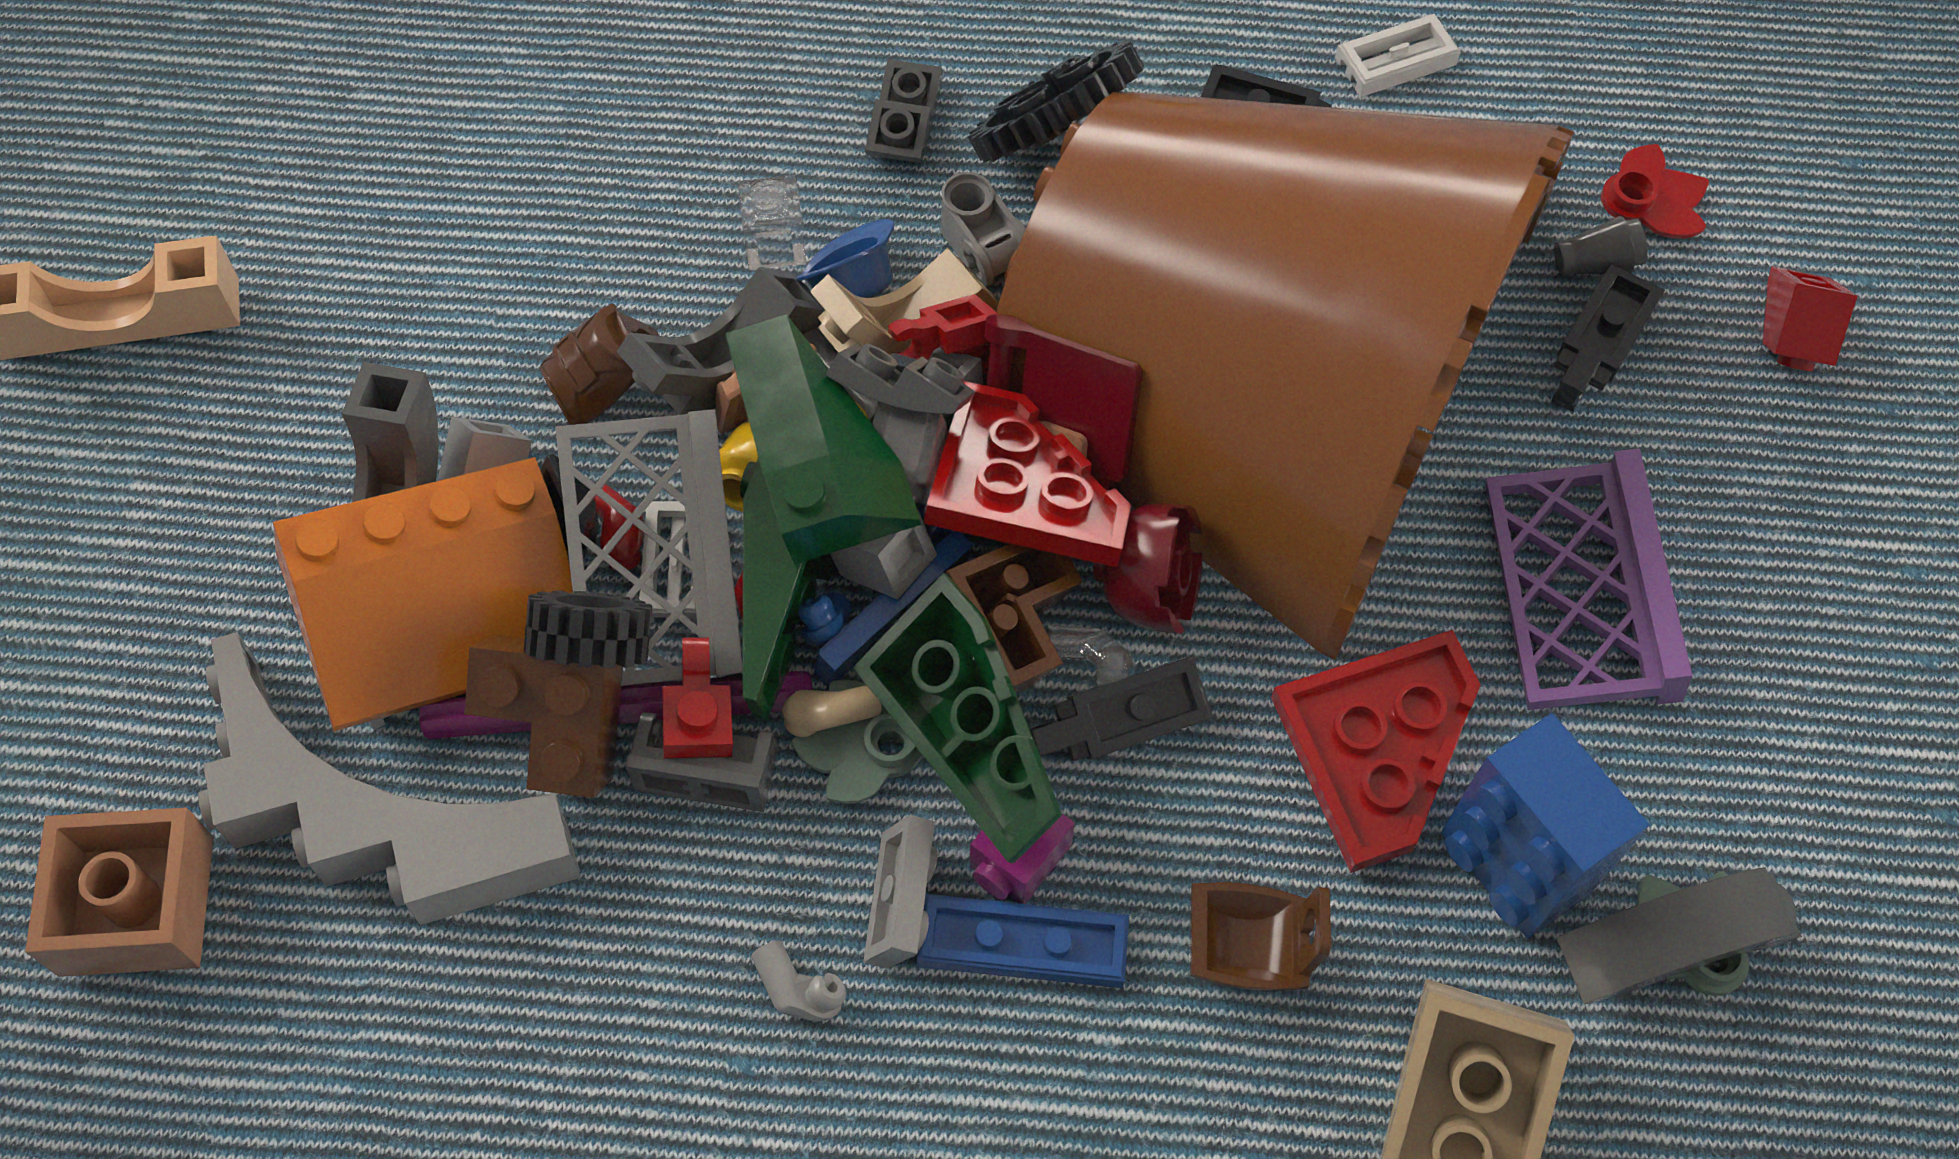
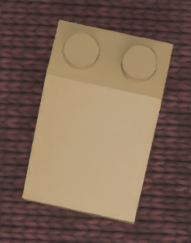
M1425 979L1406 1048L1380 1159H1541L1574 1039V1034L1567 1022L1559 1018Z

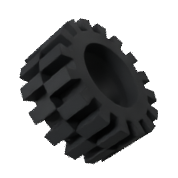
M543 591L537 592V594H530L527 603L524 639L525 654L536 656V659L543 661L555 660L557 664L578 663V666L581 667L600 665L603 668H615V665L632 667L634 664L642 665L645 661H648L652 605L639 599L630 600V597L626 596L612 597L607 593L587 594L586 591H574V593L565 591L549 593Z

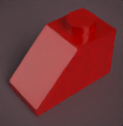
M1771 266L1767 285L1763 344L1774 354H1778L1777 363L1787 367L1813 371L1816 362L1836 366L1858 295L1829 277Z

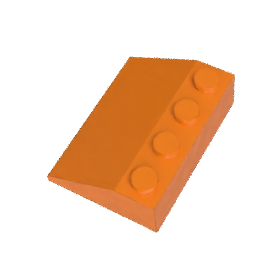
M535 457L273 522L276 556L333 731L466 694L469 648L494 634L525 638L527 603L530 594H537V592L543 591L553 593V591L573 593L570 564L557 514Z

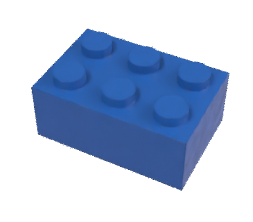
M1551 713L1486 757L1440 833L1445 838L1446 849L1453 861L1464 871L1473 872L1488 890L1491 905L1498 916L1512 927L1517 926L1524 936L1529 939L1587 898L1650 824L1558 718Z

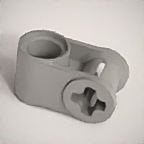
M974 172L954 174L946 180L942 187L940 229L942 235L959 258L987 288L993 285L995 276L1006 271L1012 255L1019 247L1026 228L1019 219L1012 215L992 188L991 183L982 175Z

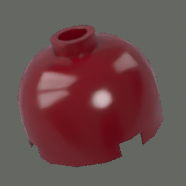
M1162 503L1144 505L1130 511L1118 567L1093 562L1095 580L1103 582L1104 593L1109 604L1118 616L1130 624L1156 632L1182 634L1185 629L1178 620L1192 619L1200 591L1203 553L1192 552L1190 533L1202 534L1201 522L1195 508L1190 505Z

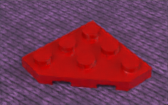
M964 381L965 385L976 392L969 403L954 413L926 505L924 524L1118 567L1131 504L1116 489L1106 491L1090 474L1091 462L1063 433L1053 435L1038 420L1040 409L1025 394Z
M1453 630L1274 687L1271 699L1350 873L1411 853L1419 840L1429 810L1442 783L1469 711L1481 686Z

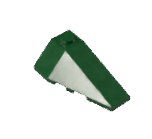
M787 314L725 333L780 533L793 564L921 525L902 462L844 387L825 375L829 368Z
M758 456L757 462L750 461L745 467L740 485V495L743 499V698L755 718L768 720L785 681V676L794 661L796 636L792 634L796 624L805 625L799 617V608L809 598H815L816 579L829 581L833 572L824 570L826 555L793 564L780 533Z
M943 573L853 668L1006 861L1014 864L1062 816L989 622L953 579Z

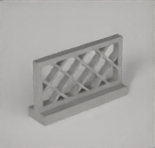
M715 409L692 411L684 415L555 426L573 593L574 591L587 592L586 581L599 565L605 561L634 584L626 594V597H630V600H632L638 591L642 590L671 613L649 641L648 656L662 667L635 670L638 664L627 667L622 672L621 686L682 679V665H671L652 649L676 618L696 633L698 638L709 637L710 676L743 673ZM676 430L679 457L663 477H660L632 454L648 433ZM636 434L625 448L611 437ZM599 437L620 455L594 484L574 468L571 440ZM625 460H628L656 483L633 513L629 512L602 490ZM679 468L681 470L683 494L668 483ZM575 478L590 489L579 504L577 502ZM662 489L685 507L686 522L669 543L638 519ZM596 496H599L627 519L603 549L599 548L580 531L579 516ZM632 525H635L663 548L662 552L639 579L608 555ZM686 533L688 535L690 560L675 548ZM582 543L597 554V557L586 570L584 568ZM669 554L690 569L692 573L693 588L676 608L645 584ZM693 598L695 601L697 625L681 613Z

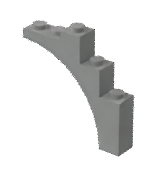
M238 632L211 639L215 664L206 667V678L216 704L222 703L225 722L216 724V737L223 759L203 764L207 789L199 791L198 801L201 815L209 830L217 829L234 849L291 833L294 851L302 868L311 867L327 887L386 870L389 889L397 907L406 905L420 925L581 878L567 818L555 793L504 803L445 804L394 795L348 777L308 751L282 724L269 701L257 659Z

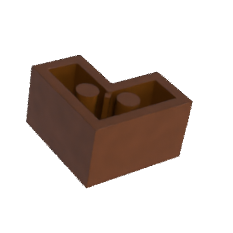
M1010 543L945 572L989 622L1016 694L1032 687L1063 664L1037 614L1052 608L1083 583L1070 557Z
M494 634L469 648L464 715L532 723L526 790L594 798L613 780L623 666L615 665V668H603L600 665L581 667L578 666V663L564 665L555 663V660L536 659V656L525 654V638Z

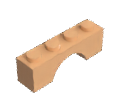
M217 235L157 243L154 245V252L150 262L143 269L131 276L113 281L85 282L71 280L49 273L31 261L0 265V360L240 326L239 277Z

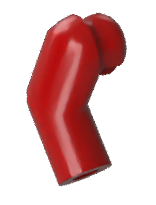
M607 484L602 488L604 492L629 512L633 513L637 508ZM596 496V513L602 519L600 548L603 549L627 519L599 496ZM641 514V516L638 519L645 524V520L643 518V515ZM632 525L608 555L628 571L634 569L641 561V551L639 549L643 542L644 533L635 525Z

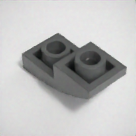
M887 59L880 98L875 99L865 147L866 155L922 163L943 80L942 67Z
M856 343L837 353L825 374L841 385L868 398L891 406L927 413L954 414L969 403L976 392L962 383L964 375L957 368L941 359L931 358L928 361L921 357L906 366L901 373L895 369L897 362L891 355L870 344H864L861 347Z

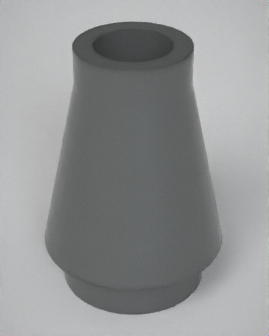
M1618 216L1570 239L1555 242L1554 244L1555 262L1561 276L1606 273L1611 264L1632 273L1634 266L1647 262L1648 256L1646 236L1641 222L1637 218L1625 220L1623 216Z

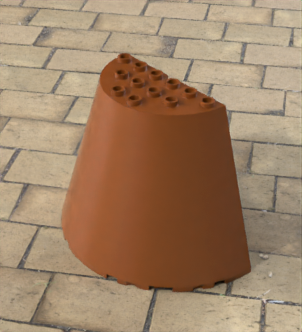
M1125 91L1114 92L1105 97L1093 109L1082 125L1075 122L1070 125L1063 139L1060 150L1061 158L1056 167L1046 166L1042 171L1033 196L1034 201L1038 203L1026 227L1019 247L1012 255L1007 266L1005 285L996 312L1019 318L1035 329L1126 359L1141 366L1143 375L1127 477L1120 482H1116L1115 489L1136 509L1144 505L1162 503L1190 505L1195 508L1201 522L1202 534L1190 533L1192 552L1203 553V561L1318 652L1336 660L1399 516V510L1408 492L1407 489L1410 490L1434 436L1418 429V427L1420 426L1434 432L1521 242L1528 244L1557 180L1563 165L1561 159H1564L1568 152L1574 131L1559 125ZM1015 347L1010 387L1011 392L1020 394L1022 393L1027 350L1025 348ZM987 373L983 375V384L985 386L987 382Z

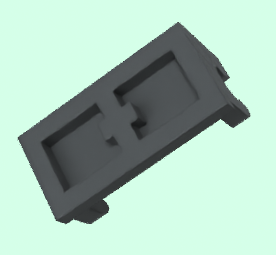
M642 713L630 754H628L625 765L634 791L764 812L779 749V741L777 738H774L773 732L760 731L758 738L732 734V757L663 759V721L656 719L657 714Z

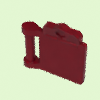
M993 314L986 317L984 338L991 342L986 386L1010 391L1015 347L1027 349L1021 394H1025L1040 409L1038 417L1040 422L1047 421L1081 433L1086 437L1088 441L1087 459L1092 464L1090 474L1106 491L1115 489L1116 482H1120L1127 477L1143 375L1141 366L1126 359L1035 329L1013 316Z

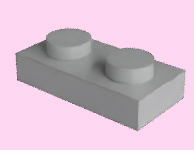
M909 815L882 832L864 963L889 969L916 955L922 947L929 925L928 914L926 911H923L926 885L930 882L937 864V849L932 846L935 821Z

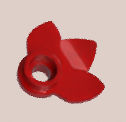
M1658 144L1636 147L1627 152L1621 160L1619 172L1606 181L1601 191V202L1604 209L1614 218L1618 216H1623L1625 220L1637 218L1654 233L1668 238L1685 239L1704 232L1706 224L1693 209L1702 200L1709 186V180L1698 175L1665 168V157Z

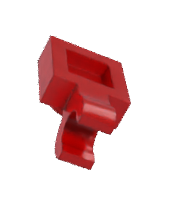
M972 294L919 309L920 318L912 320L899 319L889 324L887 328L888 333L897 342L912 338L908 349L903 352H897V354L914 359L924 357L929 360L932 352L939 347L946 354H967L978 350L981 344L989 342L984 338L986 317L998 313L978 296Z
M709 637L682 638V686H662L663 759L732 757L730 685H710Z

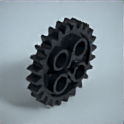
M1127 40L1119 44L1116 42L1106 49L1102 47L1087 57L1086 55L1080 57V55L1071 57L1049 71L1042 73L1041 80L1036 82L1031 80L1025 87L997 103L993 107L994 111L988 114L989 117L977 123V127L969 132L970 135L967 137L978 157L984 163L989 160L994 162L1002 156L1007 158L1020 148L1025 150L1029 147L1030 149L1040 147L1068 130L1073 121L1076 120L1077 123H1080L1105 97L1127 88L1126 84L1138 78L1137 74L1144 70V65L1132 42H1127Z

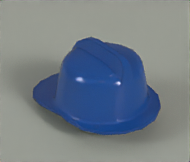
M890 219L876 220L861 225L834 239L817 252L804 272L796 277V280H805L812 290L829 274L854 295L862 298H874L893 282V273L886 243L894 230V221Z

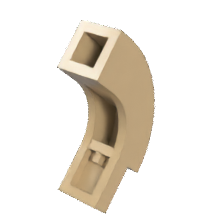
M948 247L910 282L883 296L874 298L858 297L829 274L810 291L825 309L818 317L822 323L818 328L838 353L856 343L861 347L864 344L876 346L889 355L905 351L910 346L912 338L897 342L888 333L887 326L899 319L912 320L920 318L919 309L972 294L978 296L995 311H997L999 304L998 300L973 271Z

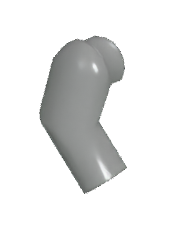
M779 940L767 943L752 953L751 958L774 1007L779 1012L814 1022L825 1021L838 1014L842 1003L846 999L845 985L838 976L829 972L825 974L824 978L819 975L813 977L797 974L782 941Z

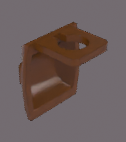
M613 303L600 309L573 331L567 333L554 345L553 352L540 365L539 369L569 425L591 422L611 407L635 382L632 377L633 370L616 352L629 332L660 336L652 326L619 312Z
M1212 882L1193 883L1191 885V977L1222 986L1247 990L1286 991L1308 989L1310 987V974L1328 957L1331 950L1330 891L1328 888L1316 887L1307 898L1285 891L1246 883ZM1316 919L1315 937L1313 944H1310V933L1314 929Z

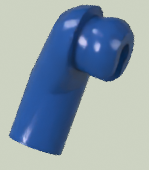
M836 592L826 595L819 594L816 601L812 597L806 600L800 606L798 612L801 621L805 623L800 631L802 638L810 646H824L841 631L852 612L850 601L844 595Z

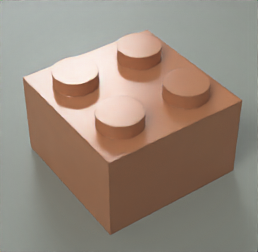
M187 807L45 816L25 952L58 977L200 968L214 836Z

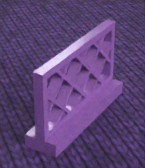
M1640 448L1614 451L1613 459L1610 463L1486 478V494L1527 710L1655 696L1657 705L1683 702L1692 679V671ZM1600 484L1603 502L1590 516L1563 498L1572 487ZM1528 493L1544 503V505L1527 524L1505 510L1503 495ZM1553 510L1581 527L1566 547H1563L1537 530ZM1605 515H1607L1609 527L1600 522ZM1509 529L1518 534L1512 542ZM1590 533L1614 547L1615 557L1604 571H1601L1575 554V551ZM1527 541L1556 558L1539 579L1515 563L1514 556ZM1564 565H1567L1593 582L1577 603L1548 586ZM1617 570H1619L1621 583L1612 578ZM1520 584L1529 589L1523 598ZM1602 589L1626 603L1628 613L1616 628L1586 610ZM1538 596L1567 614L1550 636L1529 623L1526 619L1525 611ZM1576 620L1606 639L1589 661L1559 642ZM1630 626L1634 640L1625 635ZM1531 641L1540 646L1534 656ZM1617 646L1639 661L1642 678L1618 681L1599 669L1598 665L1612 648ZM1549 653L1579 672L1569 686L1540 689L1536 669ZM1588 678L1595 682L1593 684H1584Z

